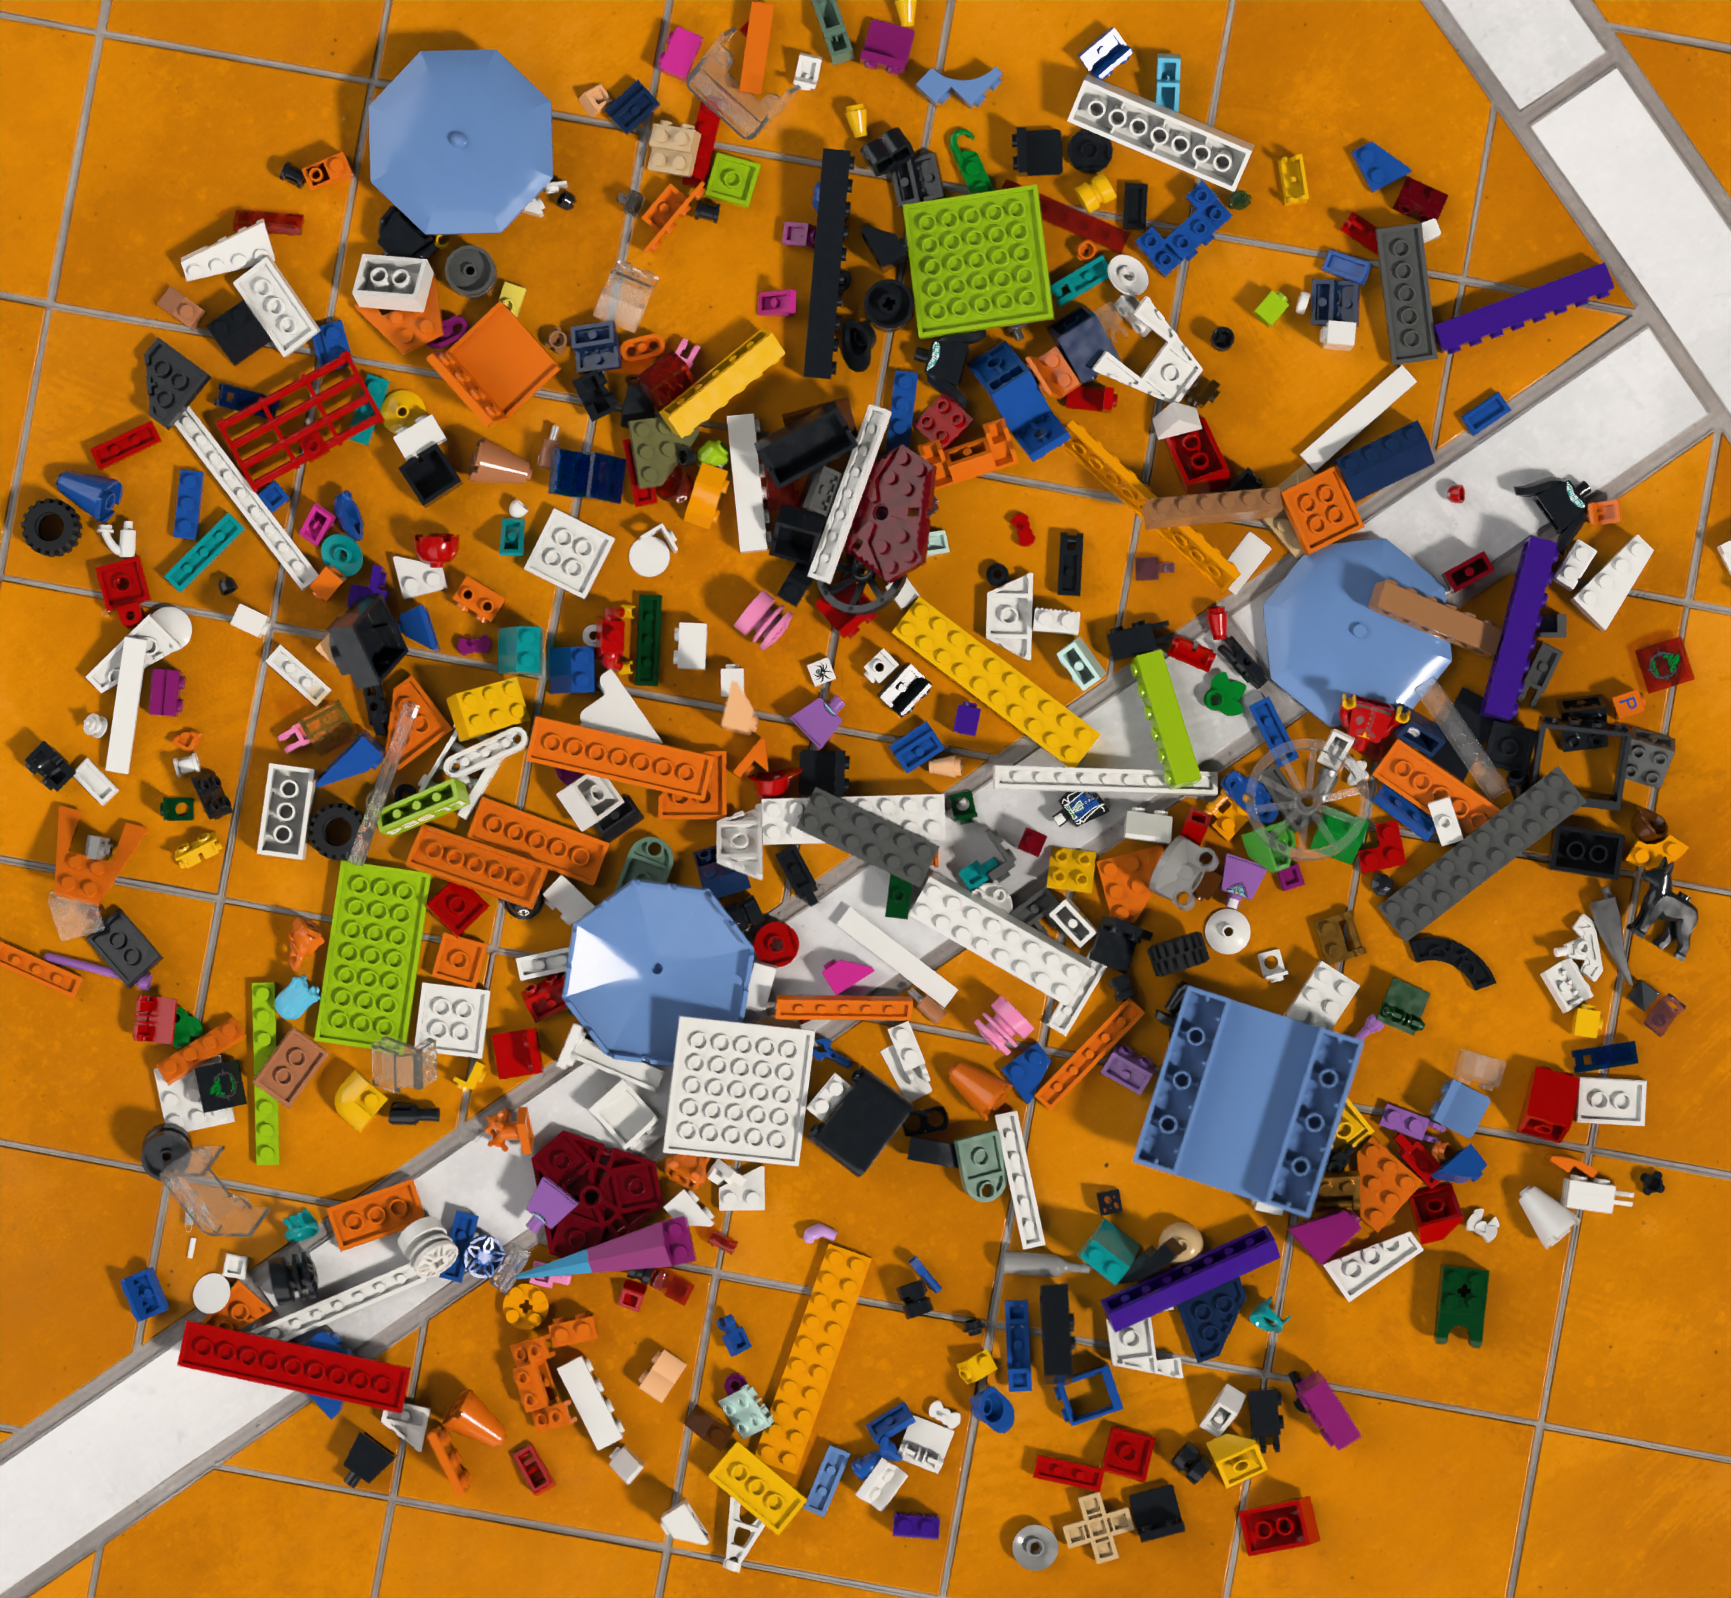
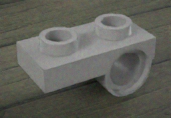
M88 835L84 855L90 859L108 861V857H111L113 852L112 839Z

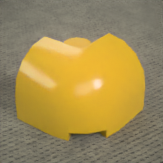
M354 1069L337 1090L334 1103L342 1119L361 1133L389 1098L372 1085L373 1082L359 1070Z

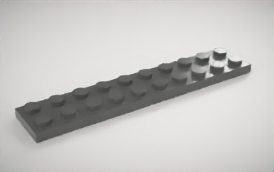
M1557 766L1386 899L1378 908L1405 942L1409 941L1587 801L1561 768Z

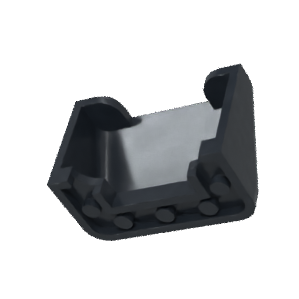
M863 1065L852 1073L850 1079L852 1080L851 1086L853 1088L826 1123H815L809 1130V1136L807 1137L856 1177L862 1176L913 1108V1104Z

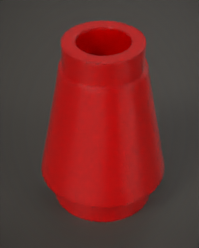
M1225 606L1207 608L1205 616L1213 640L1226 639L1228 611H1225Z

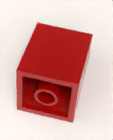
M1536 1066L1530 1076L1516 1132L1560 1144L1571 1128L1580 1078L1568 1072L1560 1073L1552 1071L1551 1068L1546 1066Z

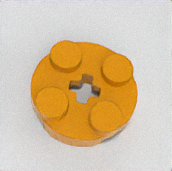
M522 1283L513 1287L505 1296L503 1311L507 1321L519 1329H532L539 1326L547 1317L549 1300L539 1286L531 1283ZM525 1300H529V1304L533 1305V1308L529 1309L527 1313L523 1312V1308H520V1303L523 1304Z

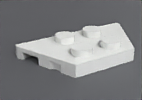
M1028 573L987 593L986 639L1027 661H1031L1033 573Z
M762 803L756 804L753 810L745 813L742 810L731 817H725L717 821V864L759 880H763Z

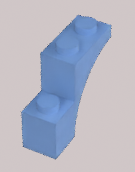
M995 67L989 73L976 79L955 80L947 78L931 68L917 82L916 89L935 107L939 103L943 105L950 98L951 94L949 92L952 91L971 109L974 105L979 107L987 98L985 94L990 89L994 91L1002 83L1000 79L1002 72Z

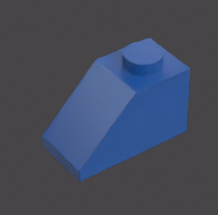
M1469 1144L1456 1152L1431 1176L1433 1179L1461 1184L1469 1180L1475 1182L1483 1175L1481 1171L1488 1165L1472 1144Z

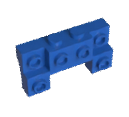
M1203 181L1185 196V199L1196 211L1166 239H1163L1151 227L1135 241V245L1145 254L1164 278L1185 259L1189 262L1198 254L1196 249L1202 244L1207 246L1215 238L1213 234L1232 218V214L1217 199L1218 197Z

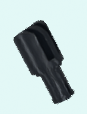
M393 1102L390 1106L388 1121L392 1125H417L419 1121L439 1122L440 1107L423 1108L417 1103Z

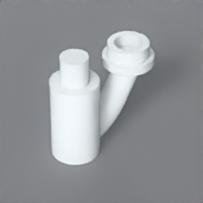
M124 521V529L120 530V545L110 535V533H114L112 525L98 526L97 532L101 533L108 548L120 558L135 557L136 530H133V521Z

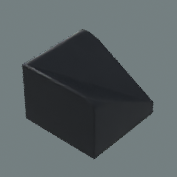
M1638 980L1626 999L1645 1011L1659 995V992L1643 980Z

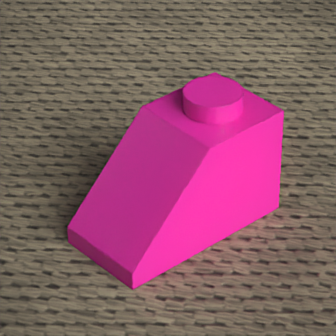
M833 959L823 966L825 970L822 974L835 995H838L874 972V969L870 966L843 960L836 962Z

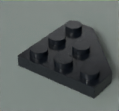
M158 337L144 354L147 369V394L149 395L150 403L149 415L167 430H170L208 383L211 376Z

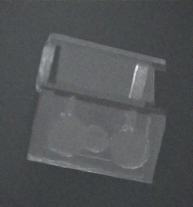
M618 260L609 274L605 288L601 291L593 316L604 321L613 320L616 326L635 333L641 324L651 293L657 286L659 277L654 276L648 270L635 268L629 262Z
M385 1036L372 1045L373 1085L393 1093H398L400 1088L412 1087L417 1090L423 1089L437 1079L435 1039L429 1037L414 1047Z

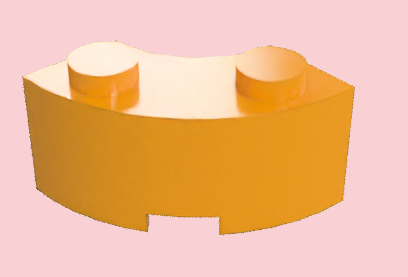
M702 462L686 509L684 521L709 530L712 522L717 523L721 512L717 507L722 493L726 494L730 481L726 480L728 471Z
M1665 835L1659 842L1654 844L1634 841L1622 858V861L1636 867H1658L1664 856H1666L1669 864L1680 858L1689 847L1672 835Z

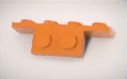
M701 181L688 198L671 183L666 187L641 217L658 232L643 251L648 253L651 250L654 253L662 243L659 238L664 233L669 235L676 227L675 219L679 215L683 218L691 209L688 205L693 198L698 200L706 191L703 188L706 184L704 181Z

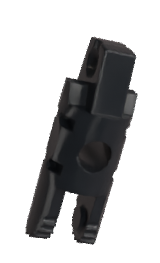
M1230 636L1226 641L1236 655L1223 644L1217 650L1247 683L1250 682L1256 689L1261 688L1268 681L1262 674V669L1235 638Z
M382 683L375 686L376 695H371L370 687L362 688L369 724L374 726L376 736L387 734L386 722H389V715Z

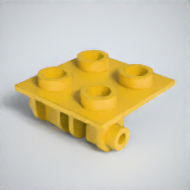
M1051 846L1046 882L1047 888L1092 894L1096 852Z

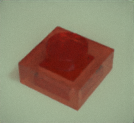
M1381 739L1379 743L1368 741L1365 751H1359V754L1379 764L1390 742Z

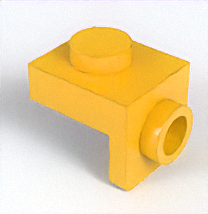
M476 1061L468 1080L454 1076L453 1081L457 1082L456 1087L466 1092L469 1091V1088L475 1090L478 1082L483 1083L488 1072L485 1070L486 1064Z
M984 1349L957 1364L959 1375L967 1385L982 1379L998 1369L988 1349Z

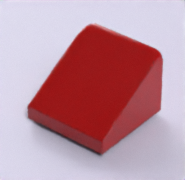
M626 1279L617 1305L639 1312L647 1285Z

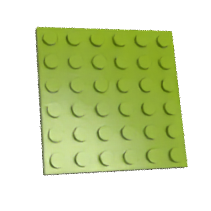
M1037 184L903 205L920 339L1055 319Z

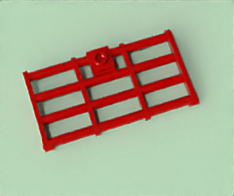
M346 350L340 353V356L308 374H302L301 378L264 398H258L259 401L230 417L219 419L216 421V426L222 432L255 493L263 485L294 468L296 470L299 469L300 465L307 461L312 463L330 453L329 449L336 445H343V442L379 422H385V419L357 370L351 353ZM348 362L354 374L316 394L311 382ZM359 382L365 393L364 395L329 414L326 413L321 402ZM306 385L312 397L274 418L268 406ZM370 402L376 414L339 434L337 433L332 424L333 421ZM317 405L323 417L284 438L279 425ZM262 409L265 411L269 421L235 440H231L226 430L227 428ZM328 425L334 437L324 441L319 429ZM272 429L275 430L280 441L242 460L237 448ZM298 441L304 453L295 457L289 446ZM285 448L290 461L255 480L252 479L248 471L249 467Z

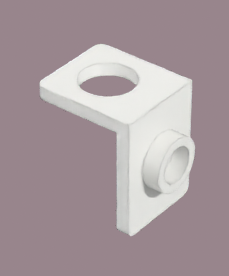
M567 181L550 182L544 189L545 193L559 192L560 188H568Z
M663 523L639 538L642 542L661 531L674 554L678 552V548L674 543L677 541L671 529L666 530Z
M1275 949L1258 954L1264 980L1270 979L1271 983L1284 980L1283 975L1288 974V971L1285 970L1280 950ZM1268 956L1277 958L1278 965L1276 968L1268 969L1265 966V959Z

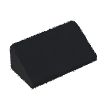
M629 795L623 799V804L594 824L603 839L608 843L644 819L643 814Z

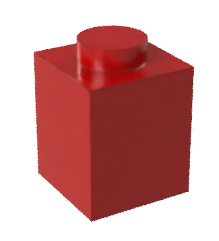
M1190 807L1179 835L1185 836L1200 846L1212 815Z

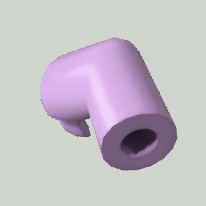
M818 1223L804 1231L803 1239L808 1244L814 1243V1240L820 1237L834 1241L838 1231Z

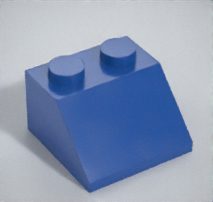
M594 646L549 648L550 694L596 693Z

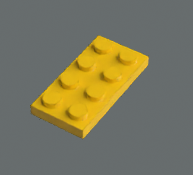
M738 1440L708 1475L712 1481L777 1535L783 1531L808 1500Z

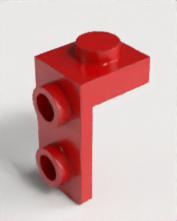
M1079 386L1067 394L1066 408L1111 413L1112 407L1116 408L1118 394H1114V388L1112 387L1098 389Z

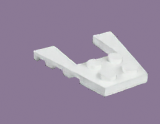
M1145 296L1132 315L1166 341L1141 377L1107 351H1104L1092 367V370L1167 403H1179L1203 368L1188 348L1184 346L1176 332L1171 329L1164 316L1153 305L1151 299Z

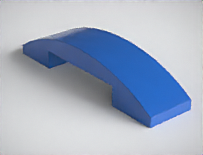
M1028 1300L1005 1301L1009 1392L1032 1391Z

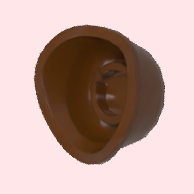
M1642 807L1635 808V814L1630 823L1632 832L1638 839L1650 843L1664 837L1668 833V825L1661 815Z

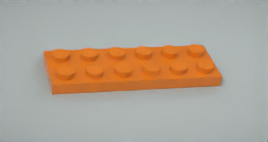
M1399 738L1396 739L1372 773V776L1430 816L1428 802L1450 796L1464 839L1502 810L1497 804Z
M485 797L480 799L466 837L467 839L547 865L549 870L592 886L596 884L610 846L608 842Z
M426 824L420 826L405 862L408 868L532 910L549 870L547 865Z

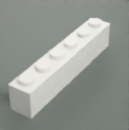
M754 413L727 416L740 552L742 554L768 551L767 545H771L772 542L771 532H766L765 523L770 522L769 511L764 509L763 500H767L766 486H761V478L765 477L764 464H759L758 453L754 445L757 442L756 433L760 432L759 419H755Z

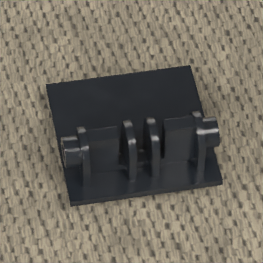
M215 771L190 778L209 820H218L224 815L233 813L231 802L225 795L221 787V780L215 774Z

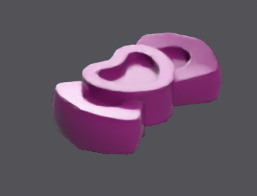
M486 634L482 635L479 639L473 638L471 640L462 636L458 640L457 648L463 656L468 653L473 654L474 652L488 653L492 643Z

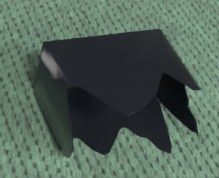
M941 1105L910 1112L908 1116L916 1115L921 1120V1126L916 1131L908 1130L905 1126V1121L902 1123L904 1135L906 1137H913L945 1130L948 1128L949 1119L947 1111ZM935 1110L943 1115V1122L937 1127L931 1126L927 1121L928 1114Z

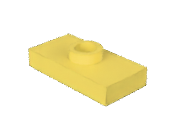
M505 282L498 302L502 301L518 317L527 289Z

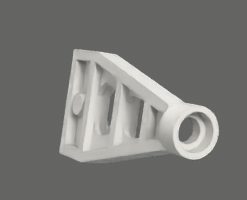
M731 1496L726 1558L722 1567L734 1572H740L744 1558L765 1527V1524L758 1518L753 1524L743 1523L739 1517L741 1504ZM737 1527L750 1530L751 1532L744 1546L734 1543ZM734 1556L738 1559V1561L730 1558Z

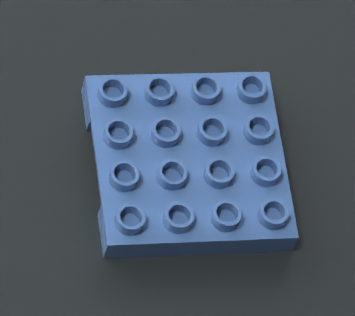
M1187 986L1132 1162L1309 1218L1365 1041Z

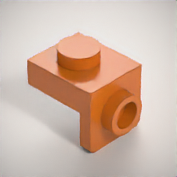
M1617 499L1588 503V508H1586L1587 521L1592 526L1623 522L1621 501Z

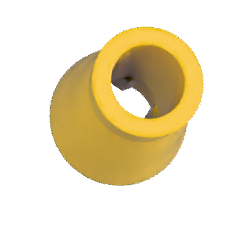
M917 0L895 1L901 27L915 26L914 19Z
M864 104L846 107L847 113L845 115L854 138L866 136L867 109H864Z

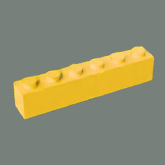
M762 327L659 412L672 433L680 438L690 435L695 427L701 422L707 421L711 414L718 408L724 407L729 402V399L744 391L746 385L761 377L768 367L778 363L785 354V351L773 333Z

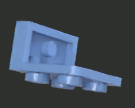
M1450 1078L1449 1082L1445 1081L1440 1093L1442 1096L1439 1102L1435 1101L1430 1110V1114H1432L1430 1119L1467 1138H1471L1490 1103V1099L1463 1085L1461 1082Z

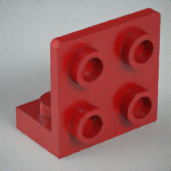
M537 1027L492 1035L499 1079L544 1072Z

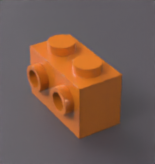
M469 576L465 577L453 597L457 601L456 607L466 613L469 609L475 612V618L484 624H487L488 621L494 623L507 602L505 598Z
M588 1312L575 1314V1318L566 1320V1317L552 1319L553 1323L548 1325L553 1348L598 1339L599 1337L595 1315H589Z

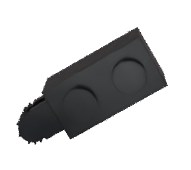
M1145 620L1132 623V628L1124 630L1123 626L1109 629L1110 634L1106 635L1112 662L1156 651L1158 649L1157 643L1172 640V634H1165L1155 638L1153 633L1155 629L1169 626L1168 620L1155 624H1145Z
M1275 1387L1248 1389L1251 1433L1253 1437H1259L1261 1454L1266 1453L1267 1450L1265 1436H1273V1449L1275 1452H1280V1429H1284L1283 1415H1279L1278 1406H1282L1281 1393L1276 1392Z

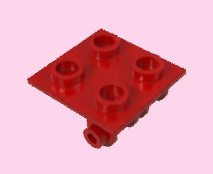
M941 395L913 423V426L930 442L939 439L942 449L946 450V447L953 440L955 441L962 431L971 426L974 419L953 400Z
M139 995L138 999H136V1011L138 1013H134L137 1016V1020L133 1021L136 1023L134 1025V1033H132L134 1041L173 1045L178 999Z

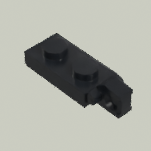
M794 844L775 854L796 895L800 899L806 897L811 907L818 904L819 902L814 894L818 890L816 882L796 845Z

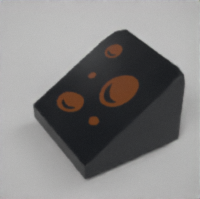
M1119 1189L1096 1193L1100 1216L1123 1211Z

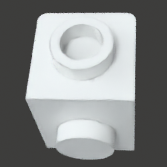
M800 52L793 84L798 85V88L802 90L815 89L823 57Z

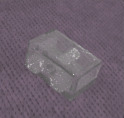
M1460 1049L1453 1075L1458 1076L1457 1081L1471 1084L1472 1080L1479 1082L1480 1088L1492 1091L1493 1087H1500L1507 1062Z

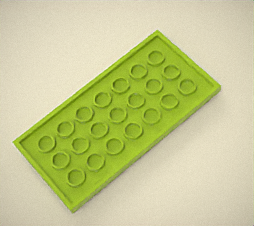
M341 860L314 1041L402 1054L406 1053L427 911L425 905L428 903L432 875L419 871Z

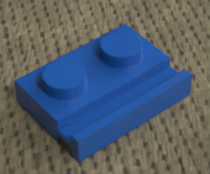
M342 320L319 326L321 331L312 337L320 367L340 356V353L346 350L351 353ZM347 362L346 364L336 368L335 370L348 367L350 365Z
M927 721L889 746L907 774L945 749Z

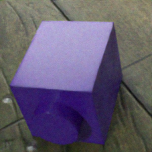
M964 701L963 705H958L953 732L976 736L981 709L976 708V703Z

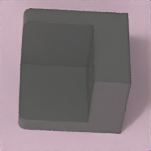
M1566 614L1542 615L1539 629L1536 628V638L1566 637Z

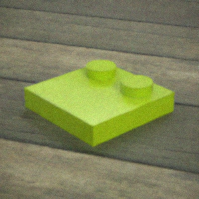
M717 152L705 197L749 209L761 164Z

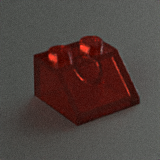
M673 350L637 376L643 391L659 412L696 382L687 363Z

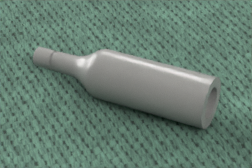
M1005 1250L1003 1273L1058 1277L1066 1272H1090V1265L1067 1262L1059 1255Z

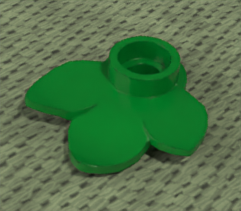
M1226 672L1215 675L1211 680L1210 689L1203 698L1205 706L1213 711L1220 710L1226 716L1241 714L1244 712V708L1238 700L1244 694L1246 684L1238 681L1229 682ZM1211 696H1218L1219 702L1217 704L1212 703Z
M177 1006L176 1013L180 1015V1021L175 1022L173 1046L177 1050H181L189 1044L190 1036H203V1028L196 1017L188 1016L184 1008Z

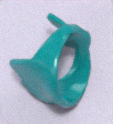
M307 1209L298 1214L290 1215L289 1219H282L288 1227V1231L284 1233L287 1241H303L315 1236L319 1231L318 1221L313 1218Z
M1270 1296L1255 1307L1249 1319L1252 1324L1260 1329L1280 1333L1283 1330V1325L1291 1318V1315L1285 1320H1280L1268 1307L1273 1299ZM1264 1317L1272 1320L1276 1325L1268 1323Z

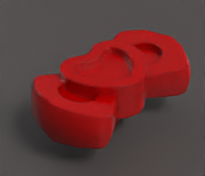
M1024 513L1013 516L1010 523L1017 528L1016 533L1019 535L1017 544L1022 547H1029L1035 542L1036 538L1030 529L1029 517Z

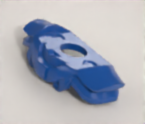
M1237 771L1230 772L1223 777L1221 786L1228 796L1253 819L1265 826H1268L1276 819L1278 808L1270 802L1271 795L1260 782L1255 781L1250 776L1243 777ZM1244 794H1249L1252 797L1253 804L1251 806L1244 803Z

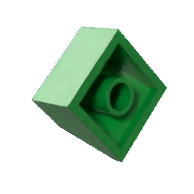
M1325 806L1309 850L1352 865L1362 844L1369 821Z

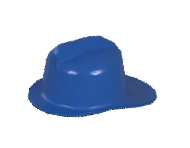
M988 1387L969 1398V1401L972 1403V1413L977 1420L986 1423L997 1433H1006L1011 1429L1014 1422V1409L1010 1401L998 1389Z

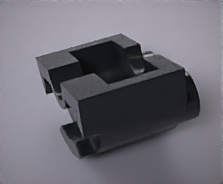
M595 369L572 381L592 422L616 410L614 405L618 402L613 392L608 393L604 386L608 382L603 371L597 372Z
M43 741L25 759L27 762L25 767L34 775L38 772L44 778L41 782L49 790L54 788L58 792L77 773L68 764V761L54 747L51 748L46 741Z

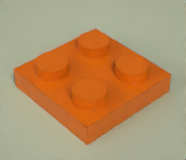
M444 932L432 976L476 988L488 944L460 936L456 938L453 934Z

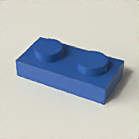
M904 1401L866 1424V1427L878 1445L885 1435L890 1438L915 1423L916 1420Z

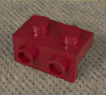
M1407 176L1393 209L1422 223L1431 219L1438 220L1448 195Z

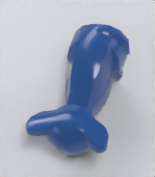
M885 1435L880 1440L879 1450L869 1452L862 1458H856L855 1461L851 1462V1466L858 1478L865 1481L881 1458L899 1462L903 1459V1456L897 1453L896 1445L889 1441V1437Z

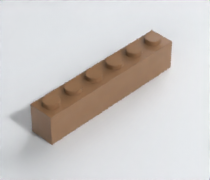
M1279 487L1153 498L1144 504L1142 513L1145 529L1275 518L1283 509Z
M1385 579V581L1375 583L1367 609L1480 656L1489 657L1496 654L1503 630L1495 627L1496 624L1494 622L1478 620L1476 615L1469 612L1461 613L1453 605L1437 603L1436 598L1418 595L1417 590L1399 587L1398 583L1393 580Z

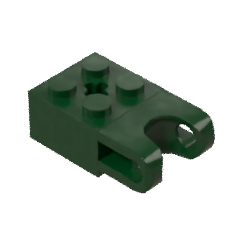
M1440 1264L1434 1341L1436 1344H1445L1448 1341L1450 1330L1455 1326L1461 1325L1468 1331L1469 1345L1472 1348L1481 1347L1489 1270ZM1463 1284H1466L1465 1287L1468 1288V1291L1461 1296V1293L1457 1290L1462 1288Z

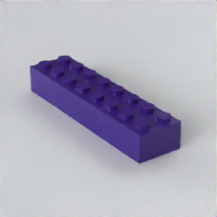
M1530 536L1524 541L1501 628L1503 631L1493 658L1483 696L1480 716L1507 722L1517 714L1519 703H1516V699L1519 694H1522L1525 681H1521L1522 676L1525 672H1528L1531 661L1527 657L1530 650L1533 651L1536 643V637H1533L1534 631L1540 627L1542 615H1539L1542 606H1545L1548 597L1545 589L1548 584H1551L1554 574L1553 571H1550L1553 563H1556L1559 555V549H1556L1557 542Z

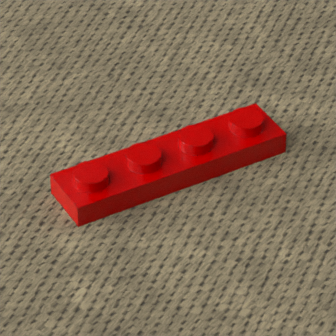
M702 95L694 130L701 134L692 178L683 177L682 184L697 187L701 181L706 183L725 102L724 99Z

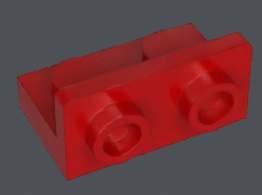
M562 972L551 974L544 981L529 985L521 992L524 1003L535 1023L568 1007L562 998L565 980Z

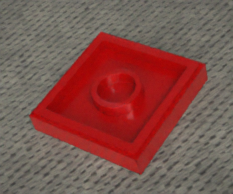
M449 882L425 905L456 938L490 907L473 889Z
M1111 1426L1100 1471L1145 1483L1156 1438Z

